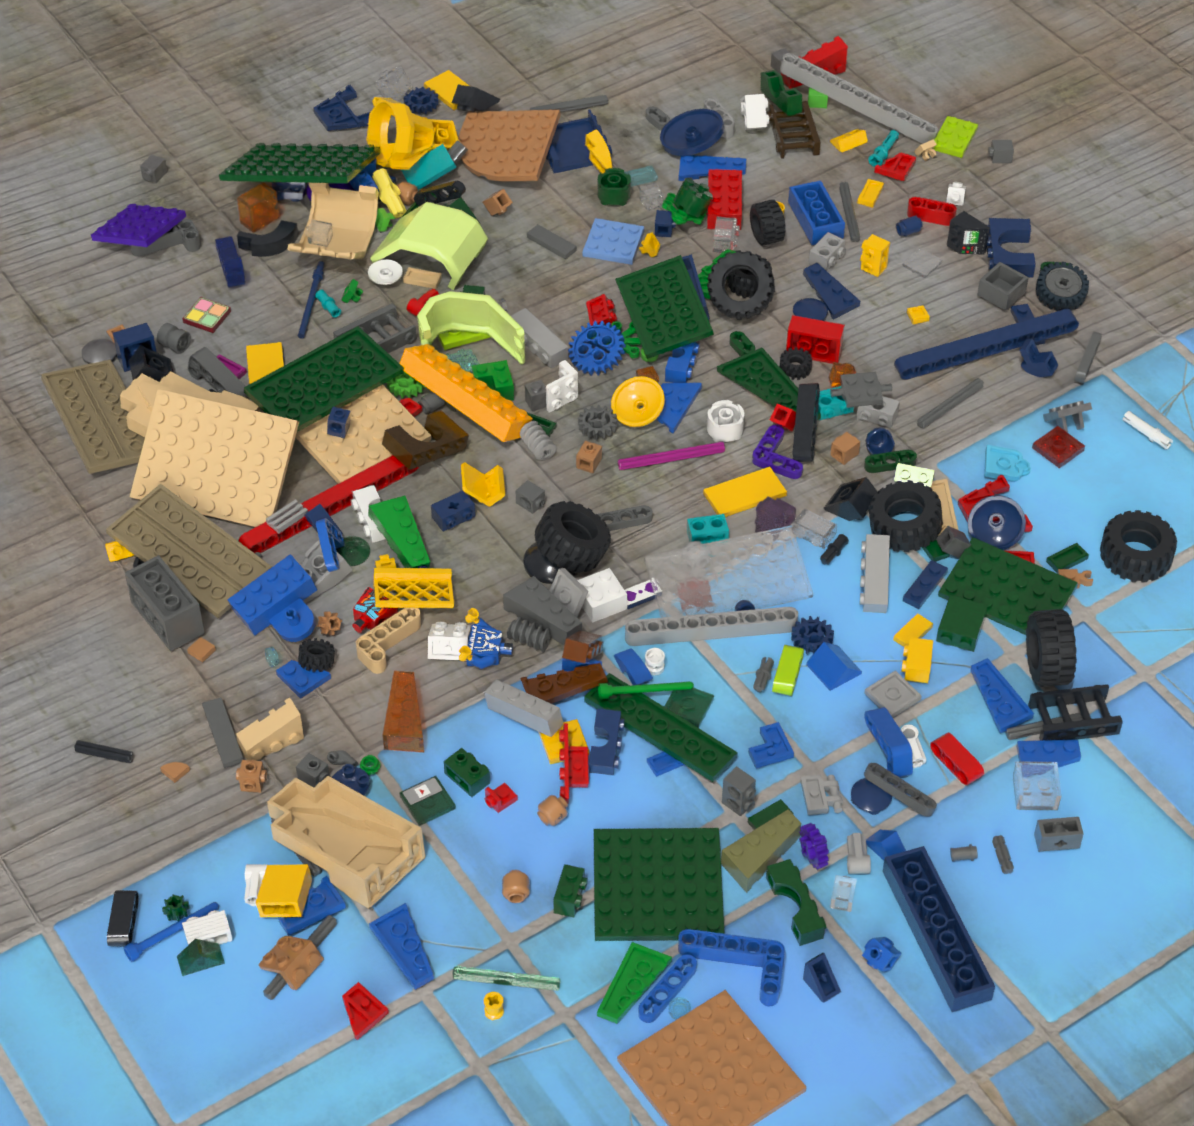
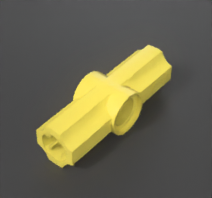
M386 169L376 170L372 177L380 191L378 193L380 200L387 205L395 219L402 217L406 209L399 197L401 194L400 189L396 184L392 183Z

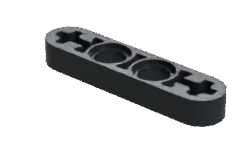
M452 181L420 189L413 198L419 206L426 202L436 204L460 198L465 193L466 187L460 181Z

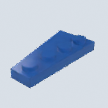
M696 155L681 156L678 181H684V178L689 177L695 180L699 179V176H708L709 169L742 170V175L746 173L747 159Z
M988 658L971 665L970 671L1000 734L1005 732L1007 728L1018 726L1033 718L1034 712Z
M406 903L369 923L371 931L415 990L434 979Z

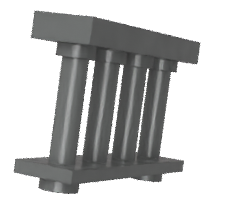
M393 303L333 332L335 339L357 326L367 335L376 330L384 338V340L377 344L387 353L417 339L416 326L412 325L405 328L397 320V310ZM391 323L399 332L391 336L383 326Z

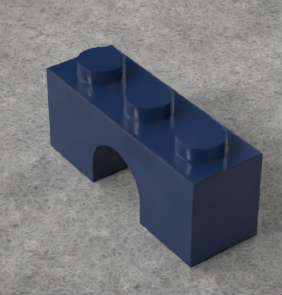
M597 709L594 732L597 736L607 738L608 742L601 747L591 746L589 773L614 775V769H618L620 756H616L617 749L621 750L622 738L619 737L620 731H624L625 719L621 718V711Z

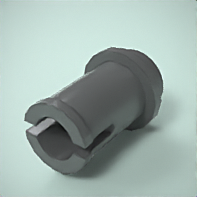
M969 844L968 847L950 848L952 861L966 859L974 861V859L978 858L977 847L972 846V844Z

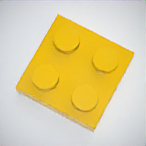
M578 720L563 722L559 730H563L564 723H568V746L588 747ZM559 730L552 737L538 732L550 765L563 762L559 761V749H563V742H559Z

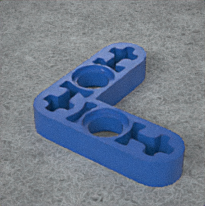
M327 518L316 521V527L326 568L329 572L339 570L340 565L336 549L345 546L343 536Z

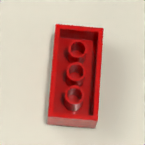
M709 169L708 191L713 195V198L707 208V229L741 230L742 170Z

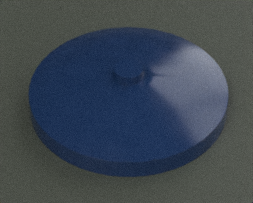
M690 110L674 117L664 126L660 134V141L664 150L669 154L676 156L697 154L710 148L721 138L725 128L721 115L714 110Z

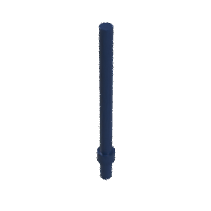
M323 261L318 262L317 268L313 272V282L298 332V337L301 339L305 337L319 283L323 279L325 265Z

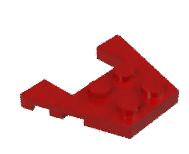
M1000 475L997 477V480L986 483L985 487L979 490L975 489L958 499V506L967 522L969 514L977 502L988 496L1008 492L1010 486L1004 475ZM1025 514L1026 527L1024 532H1031L1033 526ZM995 516L992 520L998 521L999 517Z

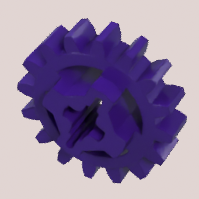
M808 823L800 827L801 831L799 832L803 856L808 858L809 863H812L813 868H816V870L827 866L829 850L826 837L821 835L819 829H816L815 824Z

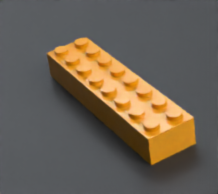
M425 344L405 348L399 363L404 367V372L501 441L506 442L521 438L520 431L522 427L533 419L525 410L519 409L512 401L500 396L499 392L489 388L485 382L476 379L472 373L463 370L458 363L449 360L445 354L436 351L432 345Z

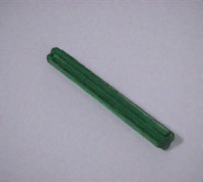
M455 966L452 973L453 979L554 991H558L561 984L560 978L459 966Z

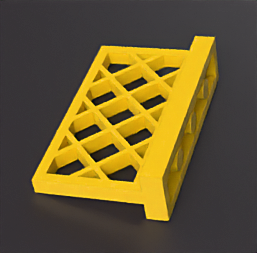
M374 568L373 588L375 607L454 608L451 580L452 570L439 568ZM395 590L398 594L394 596L389 592ZM412 590H414V591H416L418 594H416V595L414 596V595L410 594L409 592H411ZM433 590L438 594L433 596L429 592ZM383 596L389 598V600H379V599L382 598ZM403 596H405V597L408 598L409 600H407V601H402L400 598H402ZM424 596L425 598H427V599H429V600H427V601H422V600H420V598ZM445 597L449 601H441L439 599Z

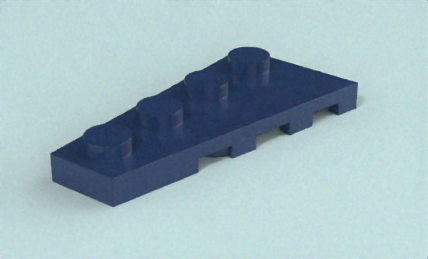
M818 263L803 269L804 277L810 286L816 290L818 298L827 306L833 320L860 306L861 301Z

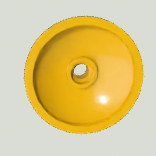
M634 377L624 381L615 390L611 400L613 414L617 415V420L620 423L629 427H642L650 424L661 414L665 404V396L661 386L655 380L648 377Z

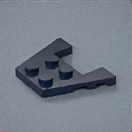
M351 85L346 86V90L343 92L338 91L335 93L336 96L332 99L328 98L313 108L314 114L327 131L368 126L370 112L355 116L345 103V101L357 98V92Z

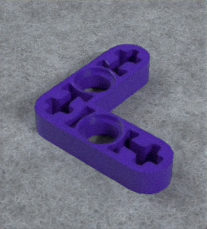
M779 425L770 426L753 451V464L763 469L771 467L774 473L791 479L800 478L803 473V465L796 460L775 453L784 438V429ZM764 444H771L772 447H771V448H766V447H764L763 445H764ZM780 462L782 465L775 466L773 463Z

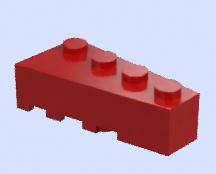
M837 36L834 38V41L821 44V48L815 51L813 49L808 51L802 59L837 75L846 70L848 46ZM781 73L783 82L789 89L804 85Z

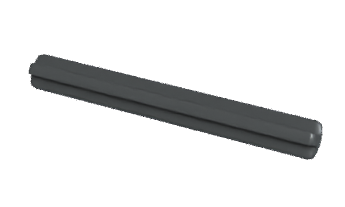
M600 95L531 107L530 110L551 109L565 112L608 104L607 95Z
M841 182L839 189L850 239L852 242H858L860 240V233L848 182Z
M977 378L920 417L917 420V425L920 428H925L981 389L984 384L983 380Z
M328 915L307 940H311L317 948L337 925L336 919ZM280 973L263 990L264 996L270 1000L274 999L287 984Z

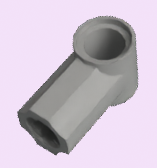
M853 833L847 836L848 874H870L871 862L870 855H867L865 836L861 835V833Z

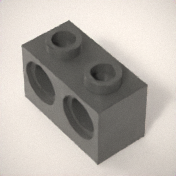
M736 766L723 779L722 804L740 817L746 811L749 812L755 804L756 779Z

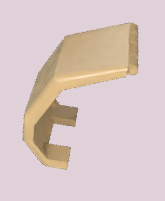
M309 183L312 190L309 220L300 242L288 244V250L345 259H363L372 239L377 220V188L360 185L359 191L330 188L328 183Z

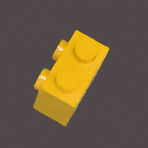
M873 234L868 239H865L861 246L863 249L860 258L861 270L879 277L887 268L890 242Z
M909 637V644L904 645L903 656L907 657V659L903 660L901 672H905L904 679L906 681L928 683L933 640Z

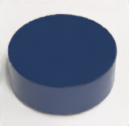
M741 600L736 604L735 611L755 610V607L750 601Z

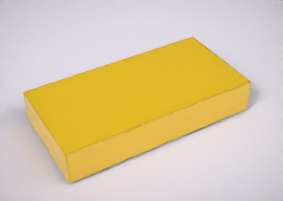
M868 179L858 197L857 204L873 208L884 187V183Z
M917 613L894 635L893 640L904 647V645L909 644V637L921 639L933 628V623Z

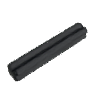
M77 740L74 746L75 751L126 763H131L134 757L132 751Z

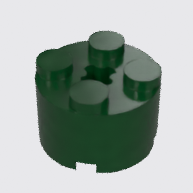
M608 168L604 173L598 175L597 195L601 204L620 206L627 204L631 196V176L624 173L623 169Z
M686 178L674 198V203L678 208L681 205L685 213L700 217L701 214L702 216L705 214L713 195L708 191L709 187L706 184L701 183L699 185L693 180Z

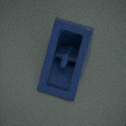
M821 953L805 963L803 980L821 1002H826L841 992L825 953Z

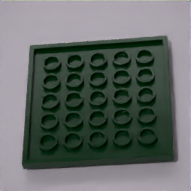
M719 828L593 829L595 941L678 940L680 932L685 929L724 934Z

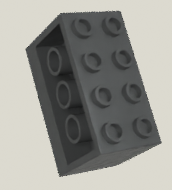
M159 555L125 572L132 605L170 652L204 634L199 603Z

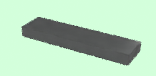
M222 698L202 703L224 768L240 764L243 756Z

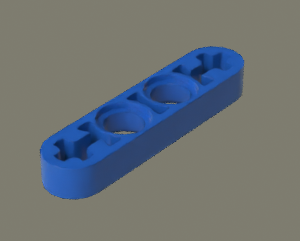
M682 955L644 998L638 1009V1016L641 1021L645 1023L654 1022L693 977L697 970V961L693 956ZM683 964H691V967L687 966L683 971ZM671 977H677L680 979V983L672 985L668 980ZM663 992L667 995V998L659 1000L655 995ZM652 1007V1013H644V1009L648 1011Z

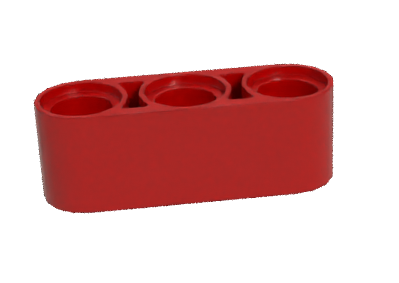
M912 197L908 201L907 216H917L924 222L950 226V220L956 217L957 207L951 203Z
M945 733L930 743L931 750L935 756L964 785H969L984 775V769L980 762L951 733Z

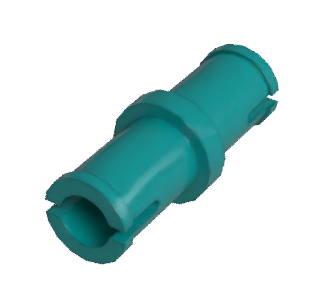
M323 289L317 291L316 298L321 302L323 309L327 310L333 318L340 316L341 309L335 304V300L329 297Z

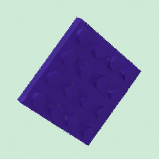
M129 204L127 208L118 212L106 224L97 228L91 234L92 241L148 247L186 217L185 210H178L177 208L168 209L164 207H150V205Z

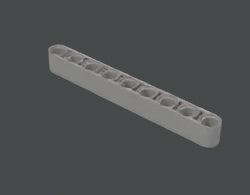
M779 607L631 620L625 625V641L630 646L790 633L792 632V627L795 626V622L798 621V611L793 607Z

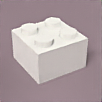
M610 568L577 580L588 590L582 608L592 623L627 609V593Z

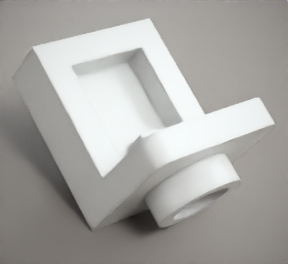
M960 182L949 184L946 203L963 205L966 186H963V183Z

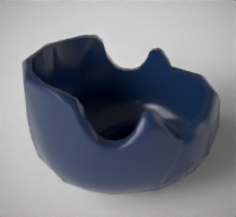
M883 427L874 428L867 434L865 440L866 447L872 455L892 452L895 446L891 433Z

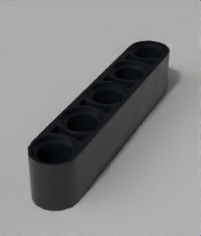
M818 383L799 384L792 452L793 460L798 462H813L820 398Z

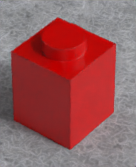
M776 404L769 420L775 425H779L792 432L795 426L796 412Z

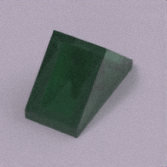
M196 938L177 955L182 976L225 964L218 943Z

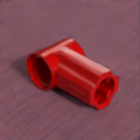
M433 288L419 299L412 298L407 304V311L417 317L428 299L439 295L438 291Z

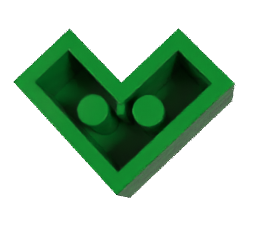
M507 360L471 365L472 374L476 379L485 382L489 388L499 392L503 398L510 401L514 400V385Z

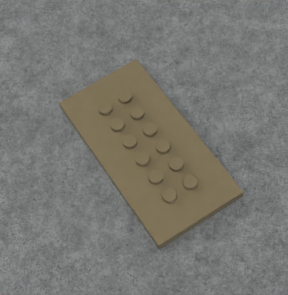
M111 360L41 374V380L89 474L139 463L145 437L128 429L126 417L129 412L121 408L120 394L126 388Z
M159 484L106 529V533L143 562L159 555L197 602L218 619L231 608L227 599L272 568L271 565L162 484Z

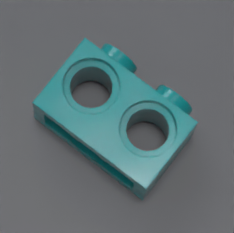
M830 389L820 391L818 411L821 413V419L819 420L853 412L854 407H846L842 396L831 397Z
M718 514L687 519L689 542L700 541L704 546L728 543L729 528L725 515Z

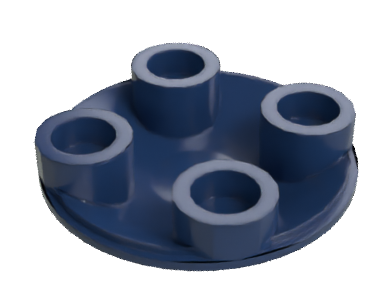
M801 299L793 306V314L795 316L821 321L826 320L827 306L818 299Z
M352 764L344 765L342 769L332 776L333 779L363 796L369 790L370 778L363 769L354 767Z
M866 778L857 781L851 789V802L872 815L879 814L881 810L889 806L892 800V795Z

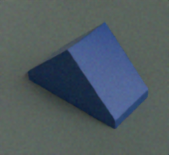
M880 829L866 839V845L883 861L887 856L906 851L897 831Z

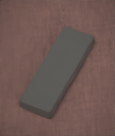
M538 224L527 232V238L564 259H567L577 251L576 245Z

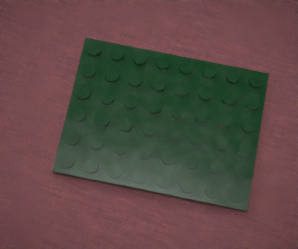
M257 143L247 153H244L242 157L238 158L237 161L231 163L228 168H225L219 174L220 181L348 183L372 162L381 151L380 147H374L372 144L358 146V144H351L349 146H343V144H335L333 146L319 144L312 146V144L307 143L297 146L295 143L281 145L280 143H273L271 145Z

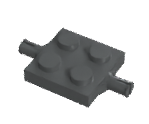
M876 372L840 375L841 388L830 389L831 397L842 396L846 407L879 405L883 403L882 392L892 391V384L881 385Z

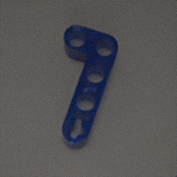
M232 236L215 239L217 253L228 288L245 285L241 257H238Z

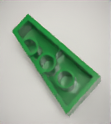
M406 496L369 505V518L376 524L378 531L383 534L388 545L397 554V558L404 568H429L430 559Z

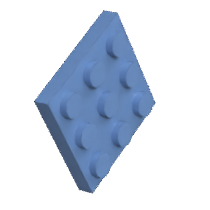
M595 218L583 249V256L632 265L644 234V226Z

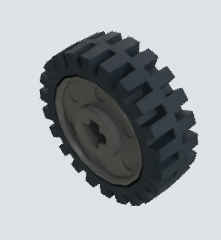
M1055 262L1054 265L1051 263L1048 267L1045 266L1041 270L1036 283V295L1039 296V301H1043L1044 306L1049 304L1048 308L1051 310L1055 307V311L1067 308L1073 311L1074 308H1079L1085 301L1089 289V280H1087V275H1084V271H1078V266L1073 268L1072 263H1069L1067 266L1066 262H1062L1061 265L1059 262Z

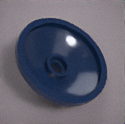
M992 495L981 499L974 505L968 517V529L971 537L1002 550L1015 545L1021 539L1026 527L1025 514L1021 506L1013 499L1002 495ZM997 516L999 520L993 521V517Z

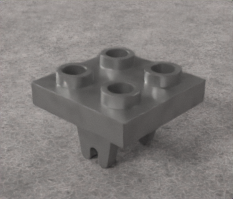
M1082 400L1049 409V413L1043 414L1045 421L1055 419L1060 434L1068 433L1065 416L1072 415L1077 430L1083 429L1082 412L1092 410L1091 402L1084 404Z

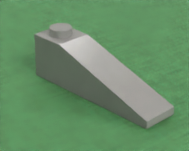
M320 540L306 552L305 560L301 565L312 578L317 588L316 592L303 600L305 604L338 584L353 570L345 559L337 553L340 569L329 572L324 562Z

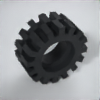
M794 347V350L788 348V351L784 350V353L781 354L779 367L788 377H791V380H794V377L797 380H800L801 377L804 379L811 372V354H808L807 350L803 352V348H800V350H797V347ZM796 362V363H800V365H794V364H791V363Z
M314 638V641H311V639H308L307 642L303 641L299 645V665L302 668L306 667L307 671L312 669V672H316V670L323 672V669L325 671L334 664V645L330 644L329 641L324 642V639L317 641V638Z

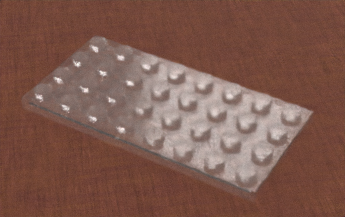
M792 525L649 555L644 558L661 618L735 611L736 604L741 600L750 601L756 610L812 598L814 595Z

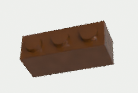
M579 630L566 638L562 658L587 663L602 652L604 642L601 641L602 636Z

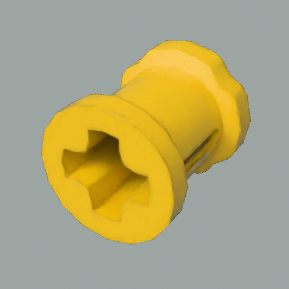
M498 992L486 994L484 997L485 1016L490 1020L500 1019L504 1014L502 995Z

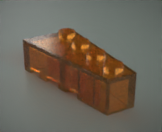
M394 671L382 735L384 750L424 753L414 672Z

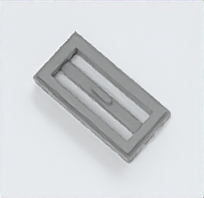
M295 499L266 518V523L279 534L303 518L308 509L303 508V505L298 504V501Z

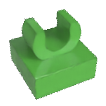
M378 208L376 227L379 232H386L387 227L393 225L389 220L395 219L394 215L387 213L384 208Z

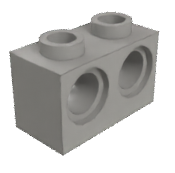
M828 232L810 250L809 264L818 263L827 271L835 265L840 257L844 256L846 251L845 240Z

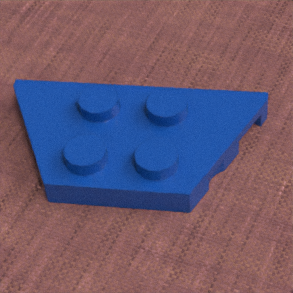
M662 383L661 388L664 392L665 404L661 414L657 417V421L661 424H666L669 427V431L674 434L701 391L702 383Z

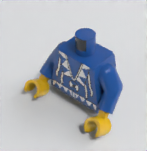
M471 608L465 616V620L468 623L474 622V625L471 626L468 646L464 645L459 650V653H461L459 660H467V666H476L479 669L498 665L501 654L512 655L513 643H503L502 632L487 624L482 618H478L479 612L475 608Z

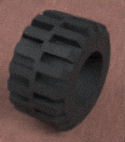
M773 199L752 204L750 208V224L758 243L764 246L783 241L786 226L779 204Z
M761 258V259L765 260V261L768 263V266H769V267L771 268V270H772V266H771L770 262L767 261L766 258ZM740 269L728 276V287L733 293H736L737 296H742V298L754 296L757 291L758 282L752 272Z

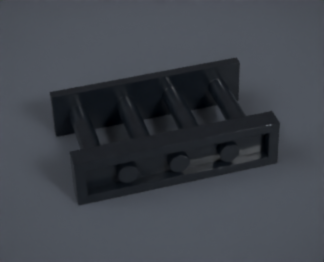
M1094 685L1031 693L1028 706L1030 709H1039L1044 723L1039 736L1040 741L1077 740L1120 734L1123 723L1121 716H1111L1105 703L1109 685ZM1096 701L1102 718L1092 719L1085 702ZM1077 703L1083 720L1072 721L1066 705ZM1058 706L1063 723H1052L1047 707Z

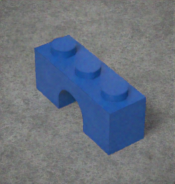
M696 341L672 351V357L668 358L665 368V382L687 383L688 378L692 376L693 368L691 366H695V354L699 352L700 343Z

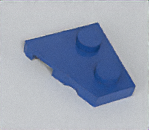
M293 660L276 670V675L300 699L331 679L329 672L324 670L323 672H319V670L312 672V669L307 671L306 667L302 668L298 662Z

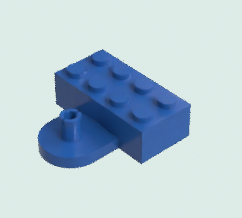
M291 554L227 599L233 611L254 636L271 625L284 640L298 642L306 639L313 632L316 625L312 611L303 600L316 592L317 588L309 574Z

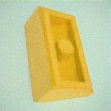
M855 129L830 140V143L840 152H845L868 142L866 131Z

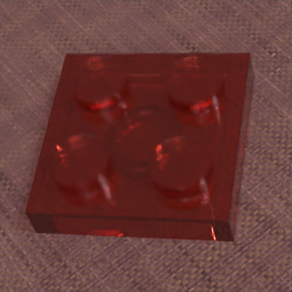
M1056 426L1035 441L1032 448L1058 468H1061L1082 453L1085 445L1059 426Z

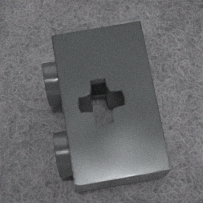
M1079 817L1037 820L1034 833L1038 851L1080 848L1084 835Z

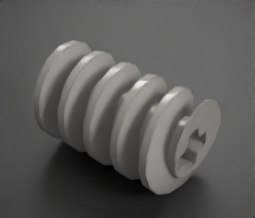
M531 421L522 427L520 437L536 459L546 460L555 454L557 447L549 436L546 435L542 427L538 425V422Z

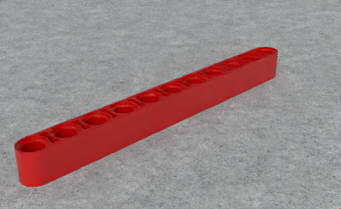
M392 455L301 504L303 508L308 509V512L318 504H321L329 516H332L351 506L353 491L373 485L376 491H379L415 472L419 467L409 470ZM304 516L278 534L264 522L242 534L238 542L253 553H262L310 528L312 525Z

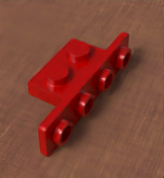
M564 723L563 730H559V742H563V749H559V761H563V767H560L559 779L563 780V786H560V796L568 804L569 787L588 788V747L568 746V723Z

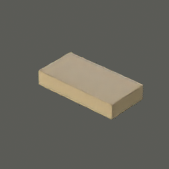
M408 267L403 281L407 284L437 289L442 274Z

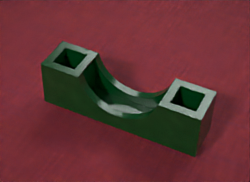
M776 70L761 72V91L786 115L794 116L797 113H802V94L796 88L786 90L782 75Z
M791 859L767 866L766 880L773 894L789 897L799 907L798 913L792 917L791 930L799 946L823 939L826 922L823 917L819 916L817 904L814 899L811 900L807 884L805 882L802 883L798 867L793 865Z

